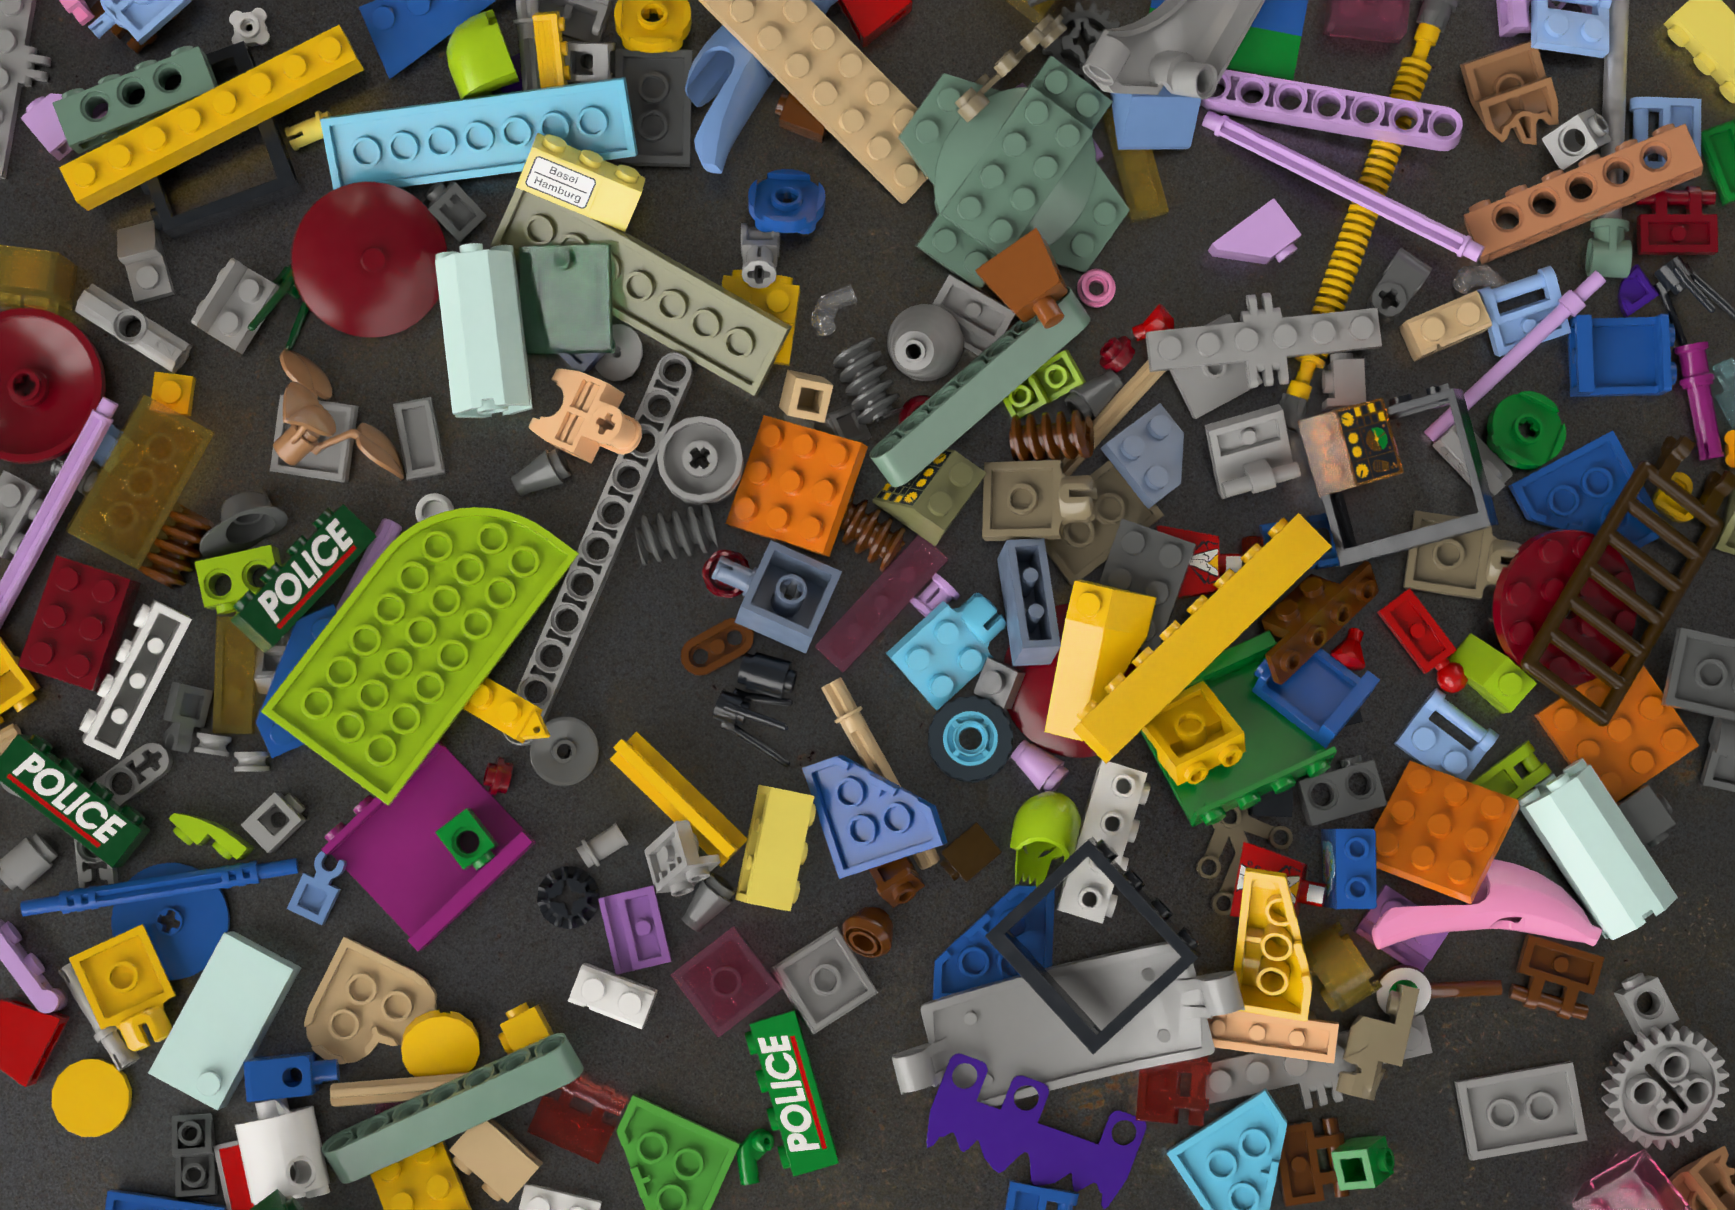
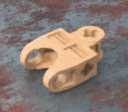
M556 369L551 379L563 391L564 398L560 409L549 417L541 416L540 419L533 417L528 426L530 430L546 442L567 454L591 464L599 447L624 455L632 452L639 445L642 438L640 423L636 419L623 414L618 409L625 396L623 392L598 378L580 371Z

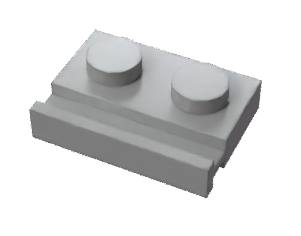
M949 274L932 304L951 312L963 332L964 348L978 356L1007 331L1015 317V314L1005 304L983 291H979L953 274Z

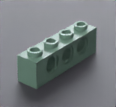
M183 46L172 51L171 57L161 61L147 60L137 64L133 72L122 76L120 74L108 75L101 78L97 86L86 90L76 88L62 94L61 100L55 101L52 104L69 147L76 153L81 154L104 145L217 87L218 83L207 55L199 46L194 48L193 46ZM173 75L181 76V83L176 89L165 90V83L169 77ZM137 89H144L145 96L143 100L135 105L129 104L131 93ZM101 103H107L108 111L106 115L100 119H93L94 108Z

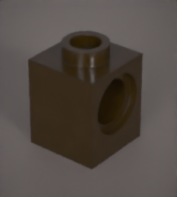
M975 822L940 852L945 859L939 864L954 881L961 877L967 883L1000 855L1002 851L981 826Z

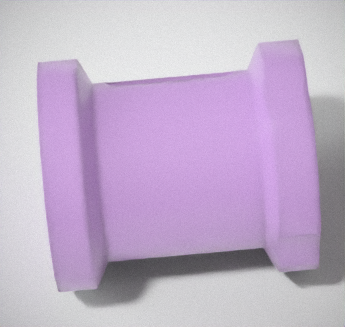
M937 573L932 576L933 581L917 598L912 597L909 600L924 617L942 601L949 604L952 599L957 601L960 597V594Z

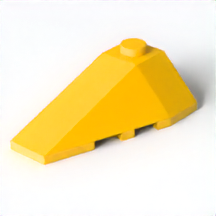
M1074 580L1044 732L1083 741L1073 730L1081 721L1076 715L1092 699L1099 704L1108 695L1104 688L1120 672L1123 675L1125 674L1134 656L1148 636L1157 597L1085 580Z
M1246 867L1233 969L1237 974L1245 1010L1238 1011L1308 1022L1313 983L1286 873Z

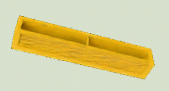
M559 11L535 13L532 15L540 87L568 85L567 80H571L570 66L565 65V56H568L567 41H563L562 32L565 31V19L560 17Z

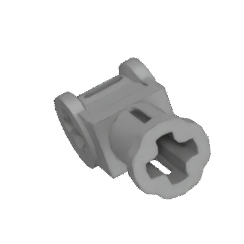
M741 223V257L743 259L741 275L743 281L748 283L750 287L766 288L775 281L778 257H780V233L774 231L761 232L756 227H749L748 223ZM758 268H762L761 278H758Z

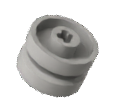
M704 416L686 418L672 426L661 440L657 455L660 476L670 492L684 503L700 507L704 503H707L708 506L719 504L730 497L739 486L745 467L740 442L731 428L717 419ZM698 457H706L709 466L702 469L699 465L696 468L695 460Z

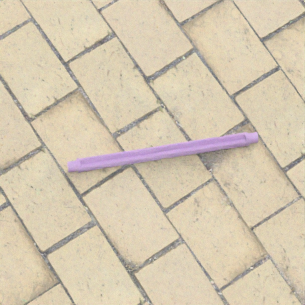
M1209 110L1203 119L1202 126L1214 131L1215 136L1226 138L1456 253L1460 258L1465 256L1477 262L1483 253L1485 246L1473 241L1471 236H1465L1229 119V116L1225 114L1221 116Z
M102 397L96 410L92 409L86 424L0 581V629L109 427L114 421L112 417L119 405L108 398Z

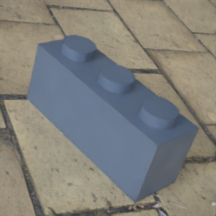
M1045 539L1006 540L997 558L1012 665H1049L1059 651L1061 643Z

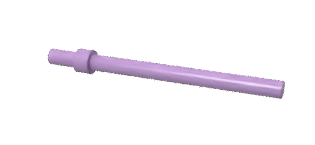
M1595 270L1574 291L1569 289L1558 300L1560 304L1464 393L1468 411L1570 315L1575 317L1586 306L1584 302L1606 282L1601 274ZM1449 407L1424 431L1425 435L1433 443L1455 424L1451 408Z

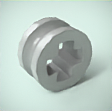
M197 732L196 737L199 738L200 743L194 747V752L229 757L230 752L226 750V745L232 741L231 737Z
M234 752V757L238 759V765L234 767V772L270 771V766H267L265 763L266 758L270 757L269 752Z

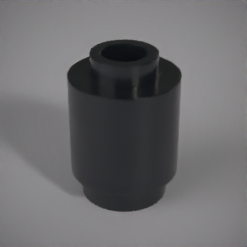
M756 652L754 655L745 653L737 682L746 685L747 690L782 699L785 692L792 693L797 678V671L792 670L791 661Z

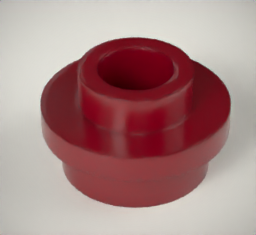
M1121 336L1118 339L1116 337L1109 339L1100 350V355L1102 356L1100 365L1104 369H1111L1115 373L1122 370L1135 354V349L1131 346V340L1126 336Z
M498 756L495 763L488 762L483 785L489 786L490 795L495 796L497 792L506 794L513 764L504 762L503 757Z

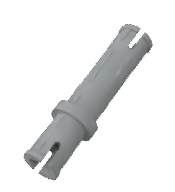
M71 962L58 970L59 975L67 984L74 999L96 1033L93 1037L97 1043L101 1042L118 1072L137 1062L141 1058L137 1051H132L127 1047L121 1031L116 1026H110L104 1030L100 1029Z

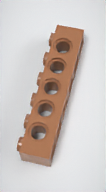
M1673 123L1667 124L1653 131V137L1638 143L1637 139L1628 140L1615 148L1616 152L1602 158L1600 154L1589 156L1578 163L1579 167L1566 173H1564L1563 169L1553 171L1541 178L1542 183L1530 188L1526 184L1519 185L1505 193L1506 197L1493 203L1489 199L1483 200L1469 207V213L1464 214V224L1472 240L1485 246L1479 258L1481 265L1702 175L1704 165L1686 124L1675 127ZM1656 153L1663 156L1666 163L1660 168L1653 169L1645 164L1644 158L1649 154ZM1613 169H1622L1626 171L1629 178L1624 183L1615 184L1607 178V174ZM1576 184H1585L1590 187L1592 193L1585 199H1577L1571 195L1570 189ZM1540 199H1549L1555 204V209L1548 214H1540L1534 210L1533 205ZM1503 214H1512L1517 217L1519 222L1512 229H1503L1498 226L1497 220Z

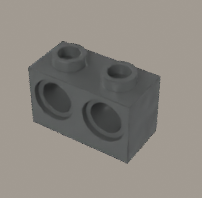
M1357 755L1340 760L1341 768L1324 772L1314 778H1310L1307 774L1303 776V779L1297 780L1295 788L1306 826H1315L1387 805L1375 761L1367 760L1363 762L1362 755ZM1355 773L1362 774L1367 782L1366 790L1361 795L1354 794L1349 788V779ZM1318 783L1325 785L1330 793L1328 802L1323 806L1315 804L1311 798V791Z

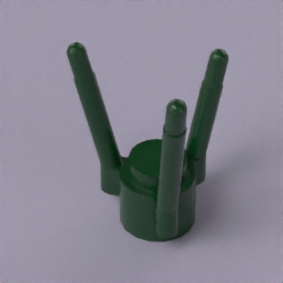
M291 264L289 267L285 266L272 281L280 288L248 325L250 331H254L286 293L297 300L301 297L293 279ZM304 301L286 344V349L288 350L294 348L309 311Z

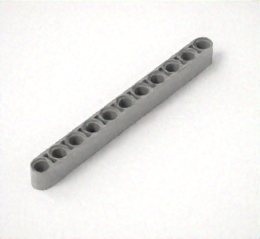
M669 353L663 356L657 364L634 418L640 423L642 434H650L655 438V446L646 453H641L634 449L628 454L618 455L578 547L577 553L579 555L568 570L515 693L531 702L527 694L530 685L534 682H543L547 687L546 698L540 703L531 702L543 709L541 716L544 723L547 721L656 468L660 442L668 430L674 426L694 377L693 369L689 360L682 354ZM681 364L686 368L683 379L672 382L665 378V371L670 365ZM657 399H666L670 402V411L664 417H655L650 414V406ZM634 469L640 474L638 484L629 489L622 487L619 482L620 475L625 470ZM614 504L621 505L625 511L624 518L617 524L607 523L604 519L607 507ZM596 540H605L609 544L607 556L600 560L592 559L589 555L590 545ZM582 575H588L592 577L594 582L592 591L587 595H577L573 587L575 580ZM565 611H575L578 615L577 626L571 631H562L558 624L560 615ZM551 646L560 647L563 653L562 661L556 667H547L543 662V654ZM503 733L506 739L512 744L520 746L531 745L532 739H526L525 742L522 744L521 742Z

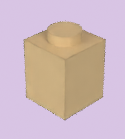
M787 370L779 408L787 416L825 423L833 384L822 376Z

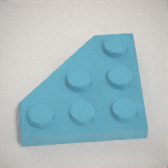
M1265 1088L1169 1148L1167 1155L1204 1210H1270L1288 1121Z

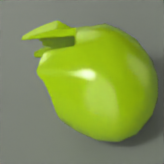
M1046 791L1026 800L1015 815L1010 848L1016 850L1015 885L1019 884L1023 876V882L1029 878V884H1032L1035 880L1036 887H1038L1046 879L1052 860L1064 856L1065 862L1075 852L1081 827V818L1077 806L1065 794L1058 791ZM1053 850L1049 854L1038 858L1044 851Z

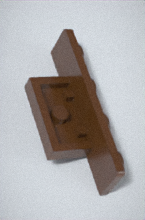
M1364 561L1341 584L1310 574L1261 620L1265 632L1270 631L1272 635L1282 638L1265 654L1275 683L1280 685L1285 683L1378 594L1379 589L1370 562Z

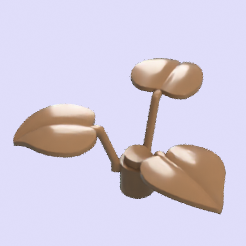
M285 348L280 353V362L284 372L292 382L287 385L283 396V423L291 424V427L273 443L274 450L278 456L289 465L295 466L310 451L317 455L322 449L348 438H353L356 440L358 448L369 459L393 473L402 481L405 478L404 469L398 451L385 434L369 424L361 423L357 430L350 429L320 443L317 441L320 435L331 437L336 432V424L333 417L319 404L317 399L318 396L325 400H329L332 397L331 383L322 369L302 354Z

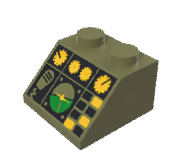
M946 449L906 484L892 487L887 481L872 503L936 547L975 493L986 472L955 450Z

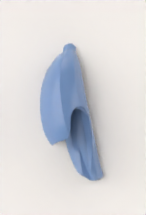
M838 0L811 1L826 14L831 5ZM723 25L711 36L694 59L685 86L688 98L696 107H702L716 96L696 134L694 143L703 168L707 172L722 174L726 159L734 142L775 79L754 55Z

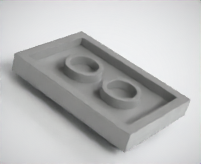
M1567 1061L1454 1081L1468 1158L1471 1161L1587 1141L1573 1062Z

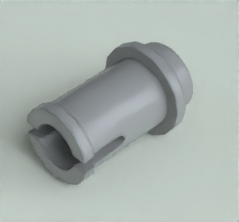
M614 823L613 826L589 841L581 840L582 845L576 849L588 868L594 864L598 867L600 866L599 861L623 846H627L629 843L618 825Z

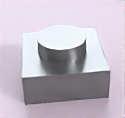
M987 657L973 693L990 700L1002 708L1012 709L1026 673L996 658Z

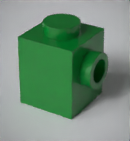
M1385 1135L1349 1138L1344 1144L1331 1152L1340 1191L1376 1188L1394 1174V1155L1387 1145Z

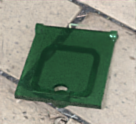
M611 245L519 247L520 297L526 353H615L616 342L613 339Z

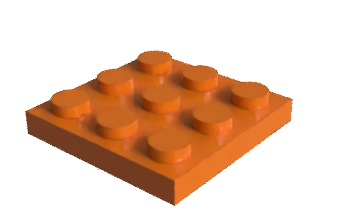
M764 415L725 524L739 530L830 557L868 446L858 441Z
M1626 652L1622 654L1611 669L1620 674L1630 655ZM1644 665L1607 726H1598L1561 697L1534 715L1568 765L1583 758L1587 765L1592 766L1615 803L1699 746L1674 708L1661 705L1663 692ZM1598 678L1574 687L1599 707H1601L1611 690L1608 685Z
M1409 761L1374 828L1376 832V868L1472 904L1520 808L1519 800Z

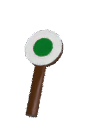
M1397 965L1389 968L1379 977L1375 987L1376 999L1385 1013L1389 993L1391 990L1396 991L1398 984L1420 989L1414 1016L1426 1008L1430 998L1502 995L1501 980L1429 983L1426 975L1420 969L1411 965Z

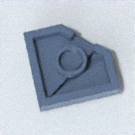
M1161 403L1100 448L1147 509L1151 508L1181 484L1184 432Z

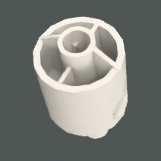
M287 1098L265 1100L255 1103L257 1118L235 1124L250 1199L254 1206L276 1189L288 1200L292 1197L295 1199L302 1197L313 1198L330 1193L328 1185L330 1180L325 1157L321 1151L322 1143L314 1106L289 1110Z

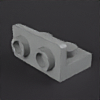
M231 258L227 265L218 273L216 282L206 298L199 303L191 323L238 353L243 354L263 321L254 331H250L248 325L280 287L247 268L238 260Z
M1454 424L1432 446L1472 487ZM1474 432L1491 497H1494L1506 486L1504 483L1512 477L1513 473Z
M3 470L0 476V557L11 561L48 493Z
M688 820L675 821L644 850L656 894L671 892L672 896L688 894L694 890V886L699 881L708 878L710 872L721 863L718 854L699 857L698 839L692 832Z

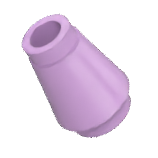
M1026 739L1017 746L1011 755V758L1016 761V764L1040 792L1042 790L1056 791L1070 772L1063 766L1064 761L1034 744H1030Z

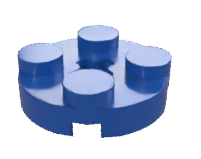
M794 169L774 170L767 173V179L757 184V180L751 184L748 192L749 213L755 220V227L761 232L774 231L779 233L798 232L800 234H809L816 229V223L824 215L825 190L820 182L819 186L811 182L810 175L803 171ZM791 199V203H783V200Z

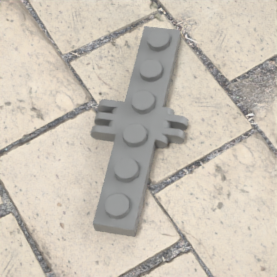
M0 0V179H6L22 86L32 87L33 80L48 82L49 73L34 69L35 65L50 67L52 59L47 56L37 55L38 49L29 46L37 0Z
M1262 293V309L1257 308L1255 294L1246 295L1247 311L1240 312L1241 322L1147 332L1145 336L1150 372L1245 362L1249 388L1258 387L1257 372L1262 371L1265 387L1273 386L1274 384L1273 370L1278 372L1280 385L1289 384L1287 358L1380 348L1382 341L1378 308L1282 318L1280 307L1273 308L1271 293Z
M1309 1011L1308 1018L1317 1019L1315 1012ZM1424 1014L1413 1016L1404 1059L1433 1053ZM1349 1030L1338 1032L1334 1064L1250 1052L1194 1065L1202 1103L1204 1105L1255 1094L1265 1088L1273 1090L1298 1084L1305 1110L1313 1108V1101L1310 1092L1316 1091L1320 1106L1328 1104L1326 1088H1331V1094L1335 1103L1343 1101L1342 1093L1336 1091L1339 1079L1338 1074L1341 1071L1351 1072L1356 1070V1066L1343 1059Z

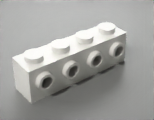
M155 599L152 600L150 606L145 604L141 606L133 622V625L137 626L138 629L132 641L125 638L116 654L115 660L119 661L120 664L114 676L107 673L98 689L97 695L101 696L102 699L96 711L88 709L80 724L79 730L84 732L82 736L84 744L120 760L192 620L188 615Z
M1099 760L1081 820L1075 851L1092 837L1097 842L1103 839L1109 847L1116 851L1118 857L1115 861L1126 871L1129 858L1123 856L1127 841L1134 843L1140 825V820L1134 819L1138 804L1145 806L1151 788V783L1145 782L1147 773L1112 762L1106 764L1103 760ZM1087 857L1064 879L1055 909L1103 924L1105 916L1112 917L1118 895L1112 894L1114 884Z

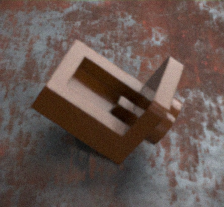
M908 856L868 869L878 885L877 892L893 908L910 901L917 891L925 887L924 882Z

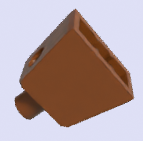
M1037 228L975 270L984 283L1023 323L1037 316L1044 328L1048 329L1063 320L1064 314L1056 302L1068 293V289L1048 243Z

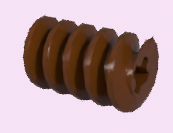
M1073 410L1071 421L1067 422L1064 412L1058 411L1056 423H1052L1049 413L1043 412L1041 424H1037L1034 414L1031 413L1027 415L1026 425H1022L1020 417L1013 415L1009 431L1012 457L1015 461H1018V459L1021 461H1032L1033 458L1036 461L1047 460L1048 456L1052 460H1060L1063 455L1067 459L1073 460L1078 454L1082 458H1090L1094 451V429L1091 417L1087 416L1086 420H1082L1079 411Z
M853 490L838 533L842 530L845 531L842 543L845 545L855 539L857 540L855 553L860 554L866 549H870L867 557V562L870 564L882 558L879 570L883 573L906 542L903 541L906 529L901 527L892 533L890 530L893 519L890 517L884 522L879 523L878 519L881 512L879 508L869 514L865 513L868 500L864 499L856 505L853 504L856 491Z
M181 504L179 505L183 509L182 512L169 511L168 513L176 524L174 526L162 524L160 527L168 538H154L153 543L159 548L160 552H146L145 554L152 563V566L139 565L137 568L143 574L175 590L172 587L173 584L185 586L187 583L186 579L180 574V571L193 572L195 569L187 558H201L202 553L195 544H200L205 535L203 530L209 531L216 526L212 521Z

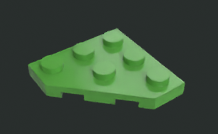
M633 1094L616 1131L646 1210H710L740 1145V1142Z

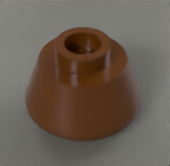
M878 907L862 908L843 923L842 932L845 942L856 953L874 958L883 956L890 951L893 938V923L883 909Z

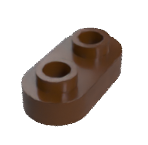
M736 618L726 619L688 640L681 650V662L684 668L693 675H708L748 653L754 643L753 630L735 623ZM738 631L742 634L740 644H729L727 638L730 632ZM700 649L708 653V660L703 664H698L694 661V653Z

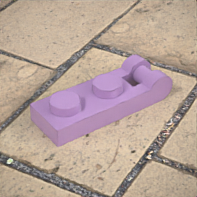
M0 919V960L39 1012L52 1013L64 1009L68 1002L66 992L60 988H52L42 974L45 972V968L41 961L33 953L27 954L19 943L22 940V936L16 927L9 921L5 923Z

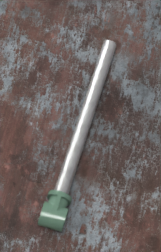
M1612 0L1609 9V53L1604 57L1602 117L1608 124V134L1613 141L1601 148V158L1616 152L1615 148L1623 143L1625 139L1629 0ZM1613 169L1607 174V178L1612 183L1621 184L1623 183V170ZM1622 208L1602 215L1590 222V230L1594 232V238L1589 239L1586 249L1585 271L1587 276H1590L1596 270L1602 277L1628 278L1632 264V244L1630 240H1625V232L1629 231L1630 222L1622 219Z

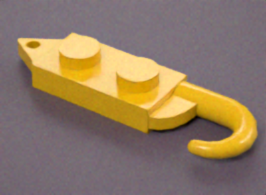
M488 677L463 708L522 744L526 739L550 737L541 716L543 709Z

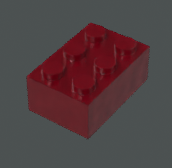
M56 555L18 667L98 692L106 674L111 672L141 583Z

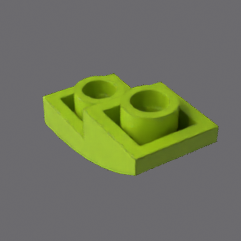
M1063 350L1044 363L1005 397L1003 402L1011 417L1018 415L1022 419L1028 414L1034 413L1067 395L1070 389L1082 385L1086 381L1069 350Z
M173 813L169 818L176 825L173 832L187 845L191 846L193 842L196 845H206L213 838L215 840L212 844L213 848L227 860H230L232 857L236 860H244L255 849L233 831L211 820L184 813Z

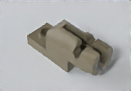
M1398 984L1396 991H1390L1386 1004V1014H1390L1389 1022L1358 1015L1350 1026L1343 1059L1356 1066V1070L1340 1072L1336 1091L1374 1101L1376 1091L1386 1070L1382 1068L1383 1062L1402 1067L1420 989Z

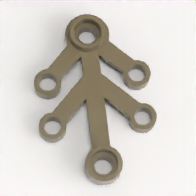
M1050 14L1044 17L1019 42L1023 48L1017 54L1010 49L994 63L995 66L993 68L997 71L994 76L990 78L984 73L974 82L983 85L978 92L971 87L955 102L960 108L957 112L967 123L990 103L984 94L999 79L1009 73L1039 43L1046 49L1067 29L1062 22L1064 17L1061 14L1055 19Z
M1239 806L1232 809L1236 813V820L1233 823L1228 824L1222 819L1212 825L1215 830L1204 856L1197 861V873L1205 879H1213L1219 875L1221 871L1219 857L1228 838L1235 851L1220 891L1212 897L1211 907L1214 912L1219 915H1229L1231 912L1243 842L1249 843L1244 831L1267 839L1269 844L1275 849H1286L1293 841L1290 829L1285 826L1274 827L1248 815L1247 809L1240 810ZM1278 830L1284 831L1287 835V841L1283 845H1278L1274 842L1273 837ZM1208 859L1215 863V871L1210 875L1203 873L1201 868L1202 863ZM1221 896H1227L1230 900V907L1226 911H1221L1217 907V900Z

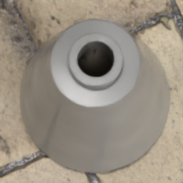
M919 304L905 309L895 318L888 332L887 347L892 362L904 375L919 381H932L944 377L956 367L963 354L964 336L956 318L951 312L938 305ZM915 344L921 348V352L916 348Z

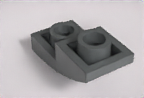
M211 1113L172 1116V1156L175 1157V1197L178 1199L218 1196L217 1162L213 1148L216 1145L213 1115Z

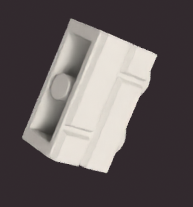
M585 962L579 970L568 1002L582 1007L587 1006L589 1010L643 1029L658 990Z

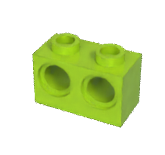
M267 545L196 561L195 567L204 608L216 609L217 615L236 612L237 610L233 605L249 589L255 594L261 588L256 587L253 583L254 572L260 567H267L269 569L275 562L282 566L278 548L273 545ZM228 575L231 579L232 587L226 595L219 596L215 591V583L221 576Z

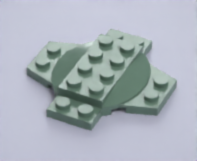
M1049 56L1028 87H1017L1003 91L990 88L984 94L990 103L967 123L957 112L960 108L955 102L971 87L978 92L983 85L943 73L898 136V139L925 177H928L934 185V204L938 215L921 237L916 247L980 291L985 283L975 270L1037 228L1048 243L1057 265L1086 273L1130 211L1096 162L1095 145L1092 138V130L1113 101L1057 59Z

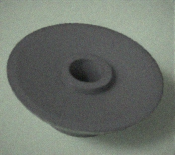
M557 717L549 720L545 725L550 737L532 739L530 759L533 768L543 780L556 786L577 784L593 771L597 763L599 746L596 735L585 722L574 717ZM561 744H567V753L559 757L557 755L558 747Z

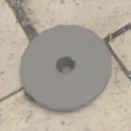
M623 324L611 325L599 334V337L610 349L598 361L595 367L604 378L611 381H623L632 376L639 368L643 357V346L639 335L631 327Z

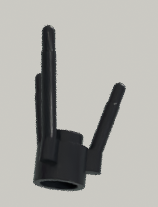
M1680 256L1673 258L1654 273L1659 282L1653 287L1661 297L1665 310L1669 314V320L1675 327V334L1681 346L1688 343L1669 296V291H1672L1677 296L1688 289L1709 313H1714L1716 308L1708 300L1707 295L1735 320V309L1698 276L1688 262L1685 264Z
M737 688L734 689L733 693L723 689L717 699L712 715L713 719L722 722L720 728L734 733L784 767H789V760L736 724L744 725L748 718L786 731L788 730L786 723L751 711V703L745 701L791 706L793 700L748 693Z

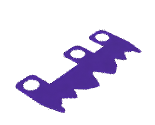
M954 1054L949 1060L930 1109L926 1140L927 1148L933 1146L939 1137H944L949 1133H954L962 1152L968 1150L978 1140L985 1160L998 1173L1003 1172L1022 1153L1027 1152L1030 1160V1174L1033 1185L1042 1186L1055 1183L1069 1173H1072V1185L1076 1192L1092 1183L1097 1184L1099 1192L1102 1193L1101 1205L1105 1210L1128 1178L1146 1131V1122L1140 1117L1117 1110L1110 1114L1099 1144L1038 1123L1049 1095V1089L1046 1084L1022 1075L1014 1077L1000 1110L977 1101L988 1072L987 1065L983 1061L964 1054ZM963 1063L971 1064L977 1071L976 1082L966 1089L957 1087L952 1079L954 1069ZM1024 1085L1034 1087L1039 1096L1036 1106L1030 1110H1021L1014 1103L1016 1090ZM1122 1120L1132 1122L1136 1128L1134 1140L1127 1145H1119L1112 1138L1114 1125Z

